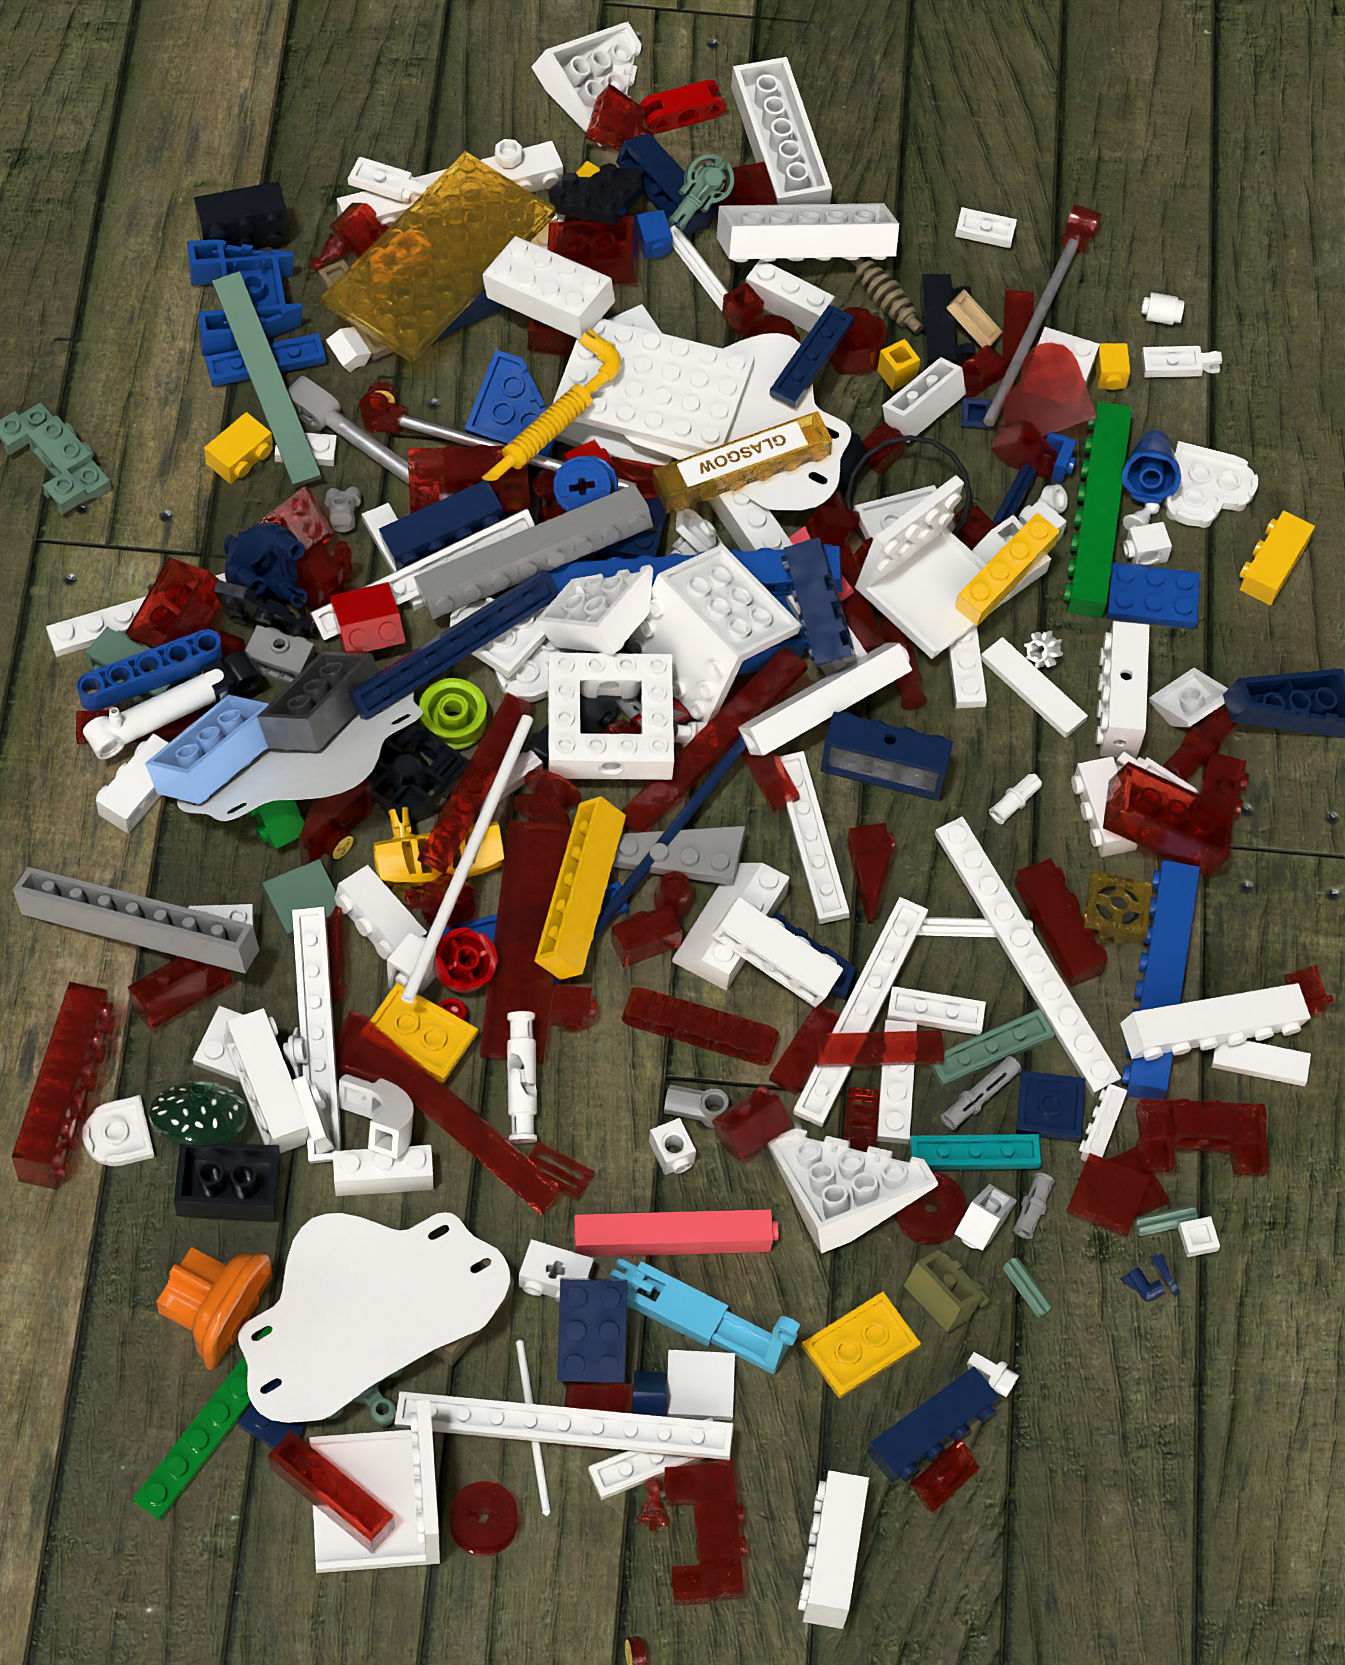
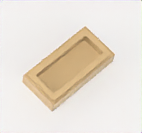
M966 290L961 291L946 307L984 351L1002 333V330Z

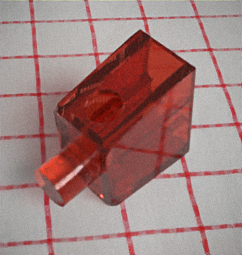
M608 84L596 98L585 138L620 151L624 141L647 133L653 137L654 131L642 125L646 112L644 107L613 85Z

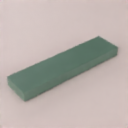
M1038 1009L931 1056L928 1059V1064L943 1089L1003 1062L1007 1056L1015 1057L1054 1039L1055 1034L1042 1011Z

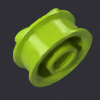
M447 678L433 683L423 693L419 703V707L423 711L419 718L420 726L455 750L470 747L482 737L487 724V704L483 693L477 686L463 679ZM452 711L459 713L457 716H449L447 714Z

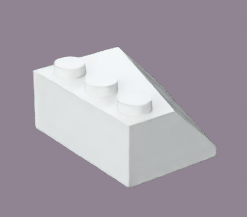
M651 565L641 566L640 572L630 573L628 569L619 570L615 576L604 578L602 574L571 579L536 621L543 632H545L553 647L615 654L624 646V642L650 613L653 568Z

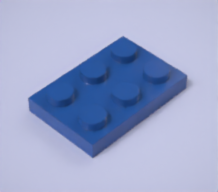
M1112 562L1106 619L1196 629L1200 572Z

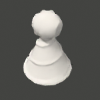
M1145 503L1143 510L1125 516L1123 525L1128 532L1129 528L1148 525L1151 520L1150 515L1159 512V503Z

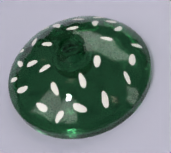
M187 1081L173 1085L161 1092L153 1100L149 1109L150 1123L159 1135L170 1141L186 1145H209L227 1140L243 1129L248 1118L247 1104L242 1096L228 1086L212 1081Z

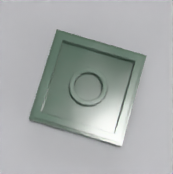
M320 859L262 882V888L287 938L294 936L292 910L324 907L326 909L327 922L346 915L336 905L334 900L336 891Z

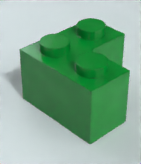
M295 800L270 801L248 812L251 817L255 816L258 823L255 831L263 844H269L274 849H278L309 833ZM242 803L238 806L241 809L242 807L246 806L247 803Z

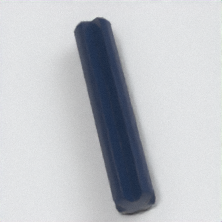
M1026 463L1020 468L992 521L994 527L1013 514L1015 516L1037 475V469L1032 467L1030 463Z

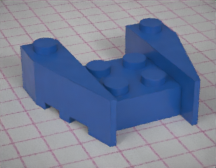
M218 239L187 241V263L191 286L213 284L212 280L240 271L267 340L301 327L302 303L285 304L281 278L293 277L292 252L272 249L271 252L253 249L252 245L232 246L227 245L226 241ZM223 310L198 312V334L202 356L239 350Z

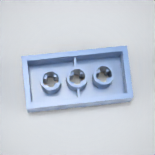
M227 695L145 762L157 794L196 804L208 800L212 793L228 783L231 777L242 768L248 766L262 751L268 749L257 716L269 704L233 695Z

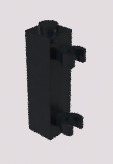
M922 274L920 307L921 323L924 326L922 330L924 370L940 357L954 364L956 362L964 365L974 364L975 344L963 343L956 345L954 316L946 308L963 290H966L972 297L971 287L960 286L952 289L951 274Z

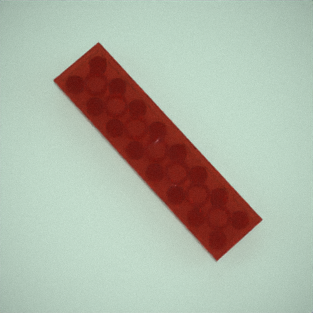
M509 820L494 936V946L498 962L495 972L488 983L480 1058L507 1060V1041L510 1039V1021L507 1020V1014L516 1011H528L535 1013V1020L532 1021L533 1039L536 1040V1064L544 1063L554 975L534 960L571 834V826Z

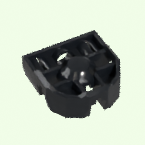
M404 715L391 724H397L408 718V716ZM413 722L384 740L380 753L388 758V760L384 763L378 759L373 771L359 784V788L366 803L371 807L378 803L379 808L384 810L389 820L390 815L388 811L395 809L399 822L402 823V807H407L410 824H415L429 819L435 813L441 798L443 797L447 800L472 770V761L418 723ZM418 747L426 757L434 761L430 766L422 755L414 752ZM413 778L414 784L402 785L403 779ZM424 783L435 792L433 795L430 796L423 791L422 785ZM393 787L395 794L389 800L383 797L389 788Z

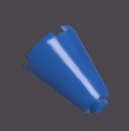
M1150 430L1143 434L1122 470L1124 488H1127L1134 499L1144 503H1159L1170 495L1172 497L1177 492L1181 483V470L1170 440L1160 430Z

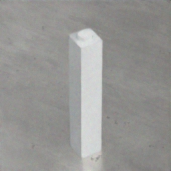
M885 643L739 726L738 729L750 755L764 756L832 717L834 711L840 712L912 671L908 652L900 643Z

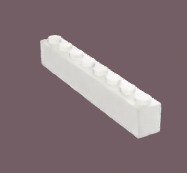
M549 141L523 148L521 163L513 168L500 166L495 161V156L415 177L419 183L428 185L429 197L425 204L412 202L410 199L408 202H403L367 190L337 198L338 218L348 242L363 240L372 235L392 232L409 225H418L424 221L444 218L457 212L473 210L491 203H499L516 196H525L542 189H550L551 186L562 180L563 165L553 142Z

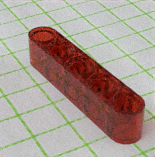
M640 987L631 989L621 1017L625 1024L633 1028L764 1066L771 1063L779 1038V1032L766 1024Z

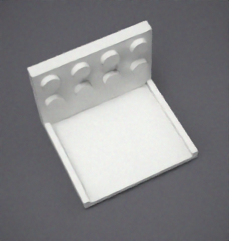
M957 475L874 536L855 588L931 659L975 626L974 623L955 608L958 594L986 566L977 555L946 528L947 524L954 517V507L962 498L960 493L964 482ZM1014 589L998 604L996 608H998L1001 604H1003L1012 596Z
M721 544L657 575L652 586L650 613L632 633L626 647L632 654H672L673 697L698 722L713 724L742 662L798 634L802 625Z
M416 1400L417 1412L410 1413L411 1430L309 1437L316 1573L440 1564L430 1400Z

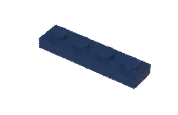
M828 305L770 388V396L796 408L854 324V316Z

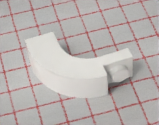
M348 1074L339 1079L338 1091L339 1108L372 1119L370 1121L368 1149L398 1159L409 1147L412 1137L414 1107L408 1094L397 1085L382 1078L378 1079L375 1083H371Z

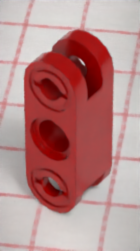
M704 80L649 95L641 101L639 108L643 117L647 118L646 124L649 131L658 134L715 119L726 111L727 104L722 97H715L719 92L717 83L714 80Z

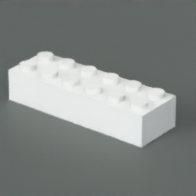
M787 57L733 66L731 89L770 205L830 204L832 186Z
M884 203L719 206L717 240L728 258L736 262H746L748 259L772 262L776 258H787L791 261L815 258L821 261H828L832 257H842L846 260L870 257L876 260H883L887 256H896L899 223Z

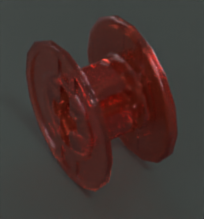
M545 770L528 771L524 776L525 784L534 794L525 793L517 795L513 800L514 808L527 821L539 827L556 831L566 830L571 825V818L561 806H577L582 801V794L574 784L558 774Z
M490 1481L473 1482L458 1492L450 1508L451 1535L460 1548L468 1554L485 1557L496 1555L509 1546L515 1537L518 1527L517 1505L511 1493L500 1484ZM481 1514L488 1515V1519L484 1524L479 1523Z

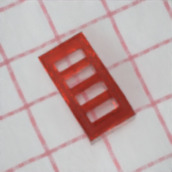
M848 1087L843 1140L850 1141L851 1149L867 1152L869 1146L875 1147L880 1090ZM853 1101L872 1103V1106L853 1104ZM852 1113H853V1114L871 1115V1117H869V1116L852 1115ZM851 1126L869 1127L870 1129L855 1128Z

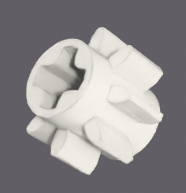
M1047 631L1043 634L1040 632L1032 633L1033 641L1024 644L1027 648L1026 659L1035 662L1036 668L1044 667V665L1047 667L1055 666L1056 661L1054 658L1063 655V652L1060 651L1062 640L1052 637V631Z

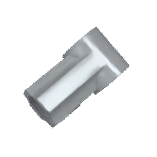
M670 1084L666 1095L664 1113L700 1120L710 1128H718L723 1126L728 1119L729 1099L720 1089L701 1091ZM711 1105L720 1106L721 1109L719 1111L712 1112L708 1110L707 1107Z

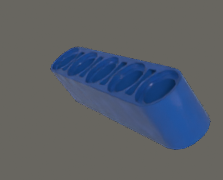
M210 629L201 630L87 672L80 676L77 681L80 703L88 711H98L201 672L202 667L219 659L222 661L223 652L220 636L217 632ZM205 647H213V649L209 651L202 650ZM179 657L185 658L179 662L174 661V659ZM149 668L156 669L153 672H145V670ZM119 679H127L123 683H116ZM90 690H98L94 694H87Z

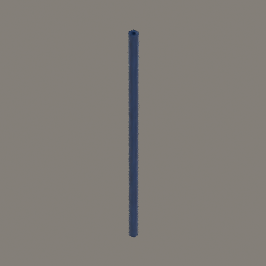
M742 735L738 737L656 843L668 846L680 830L684 828L747 747ZM650 851L599 914L591 945L651 870V866L655 861L650 856ZM552 974L547 982L557 989L564 979L559 980Z

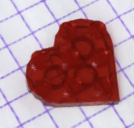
M1053 342L1039 344L1031 349L1021 367L1022 382L1010 390L1003 405L1004 420L1010 430L1020 437L1034 439L1047 436L1049 432L1055 433L1097 418L1079 362L1073 352L1066 346Z

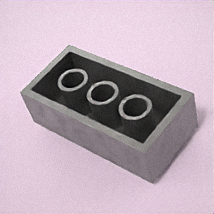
M322 651L257 716L268 748L283 749L285 751L293 749L307 750L308 752L321 750L330 738L339 732L341 727L357 713L348 691L378 673L372 653Z

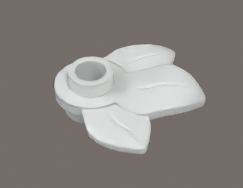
M296 1027L293 1035L289 1036L288 1042L283 1044L285 1061L291 1062L295 1079L303 1076L302 1063H307L308 1060L307 1044L305 1038L300 1037V1027Z

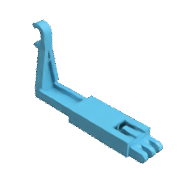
M618 1259L615 1266L625 1272V1274L614 1269L609 1274L611 1279H627L628 1307L708 1348L712 1343L730 1353H735L739 1358L773 1375L785 1356L789 1345L793 1346L798 1336L796 1332L800 1324L789 1317L780 1316L771 1334L728 1312V1305L642 1261L637 1267L623 1259ZM641 1288L647 1291L646 1294L651 1295L652 1291L655 1290L660 1295L655 1302L637 1293V1290Z

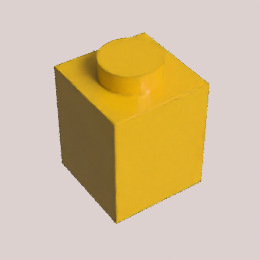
M903 339L880 350L877 371L891 390L894 391L909 384L918 376L920 358L908 342Z
M1099 343L1095 361L1097 389H1126L1130 375L1127 343Z

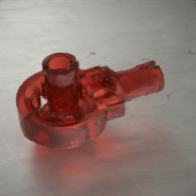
M443 873L433 881L424 883L420 890H407L403 901L404 903H412H408L405 906L408 909H422V914H428L424 916V919L429 924H433L453 875ZM464 882L446 924L450 927L458 928L475 915L476 908L473 898L478 893L467 882Z

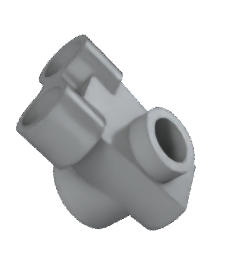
M350 487L345 491L331 488L326 492L325 505L329 508L330 522L335 531L346 532L355 527L354 511L355 507H358L361 502V491L358 488Z

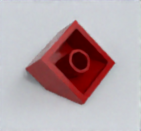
M388 582L329 596L342 652L364 653L406 643L399 611Z

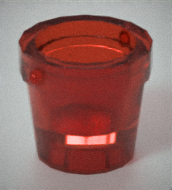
M673 871L666 873L655 890L653 896L654 908L662 918L679 920L686 917L692 910L694 896L688 877L681 872Z

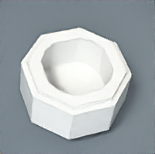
M503 139L496 144L495 161L500 166L513 168L521 163L522 146L516 140Z

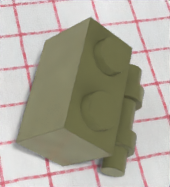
M938 1249L916 1262L904 1287L948 1333L968 1321L977 1305L983 1308L991 1299L984 1293V1287L978 1280L973 1281L963 1270L964 1266L958 1259L953 1260L947 1252L942 1253Z

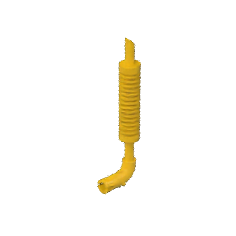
M588 329L587 333L582 335L580 344L598 356V360L603 363L598 369L599 373L583 387L579 384H574L535 421L528 425L523 432L502 449L504 458L482 477L483 480H497L511 467L521 469L593 404L591 395L606 381L611 382L620 372L622 360L614 343L606 341L593 329Z

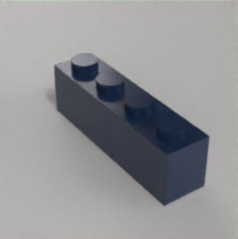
M649 133L624 141L616 163L621 168H637L642 171L644 193L660 210H664L666 217L669 219L686 195L679 194L680 189L684 185L685 171ZM712 204L706 213L701 212L700 207L686 224L684 230H681L684 235L687 236L709 228L718 206Z
M484 480L379 528V532L396 570H399L505 518L503 507L489 481Z
M974 1366L870 1442L867 1453L892 1484L900 1478L906 1481L919 1470L918 1465L924 1460L928 1459L931 1462L938 1458L945 1451L943 1446L951 1440L957 1443L966 1437L971 1431L969 1427L978 1420L981 1424L989 1420L997 1412L995 1408L999 1395Z

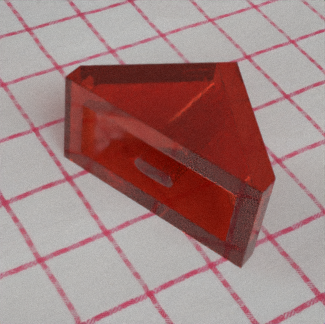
M611 456L610 465L615 470L617 478L637 483V489L644 500L665 496L669 467Z

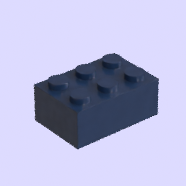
M560 1277L557 1381L625 1383L627 1279Z

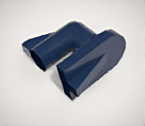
M1163 1253L1158 1256L1157 1254L1152 1256L1151 1264L1171 1294L1175 1296L1180 1293L1176 1283L1170 1276ZM1139 1267L1120 1278L1124 1285L1137 1291L1146 1302L1153 1301L1165 1293L1160 1280L1150 1284Z

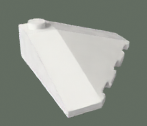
M625 22L546 49L532 66L545 91L600 147L612 143L611 138L615 142L623 137L625 128L613 126L612 120L616 118L621 122L622 116L625 117L628 114L631 97L627 95L628 87L634 84L637 66L633 65L634 57L640 54L642 46L630 24Z
M797 1128L766 1139L770 1152L807 1230L821 1253L855 1240L938 1186L935 1176L925 1160L912 1156L910 1163L892 1159V1151L869 1146L867 1152L851 1149L850 1141L826 1136L823 1142L807 1138V1131Z

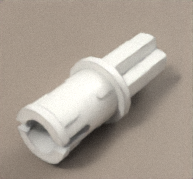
M1028 774L1014 788H1008L1006 795L989 809L991 817L999 824L1005 823L1018 808L1022 809L1026 806V801L1041 788L1042 781L1036 774Z

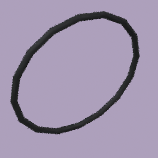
M906 435L884 440L863 455L850 474L845 496L849 522L863 543L868 545L862 530L854 519L851 503L855 476L870 456L887 445L905 441L932 444L949 455L962 473L966 501L962 518L952 531V534L955 536L958 534L967 521L972 493L968 472L953 451L934 439Z

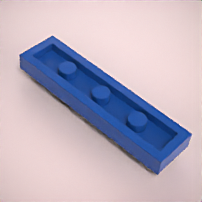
M319 333L269 343L280 373L326 363V356ZM239 350L205 356L212 387L250 379Z

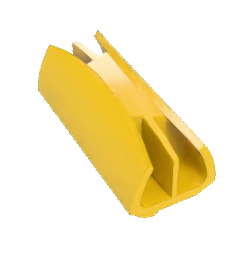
M464 797L463 813L460 810L457 799L450 800L455 827L448 830L415 835L412 834L407 807H402V823L399 822L395 809L388 811L394 837L389 840L373 842V858L377 876L387 887H417L451 882L476 824L473 822L469 797ZM497 821L489 823L466 878L502 866L504 853Z

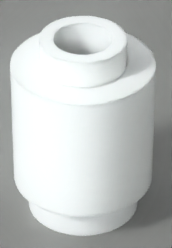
M1151 292L1149 298L1144 297L1141 314L1146 315V321L1173 325V322L1181 323L1185 301L1178 300L1176 296Z

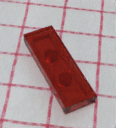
M1005 290L1001 366L1010 365L1031 321L1034 292ZM1032 345L1021 368H1029L1031 364Z
M821 1004L816 1008L813 1007L770 1074L769 1081L797 1096L816 1066L841 1015Z

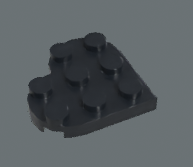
M608 163L600 166V171L591 177H578L576 173H566L561 177V181L551 186L548 190L549 203L553 205L554 212L558 214L616 225L644 192L642 171L637 168H618L616 165Z

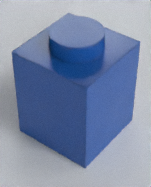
M664 210L637 214L635 233L643 258H659L671 254L672 234Z

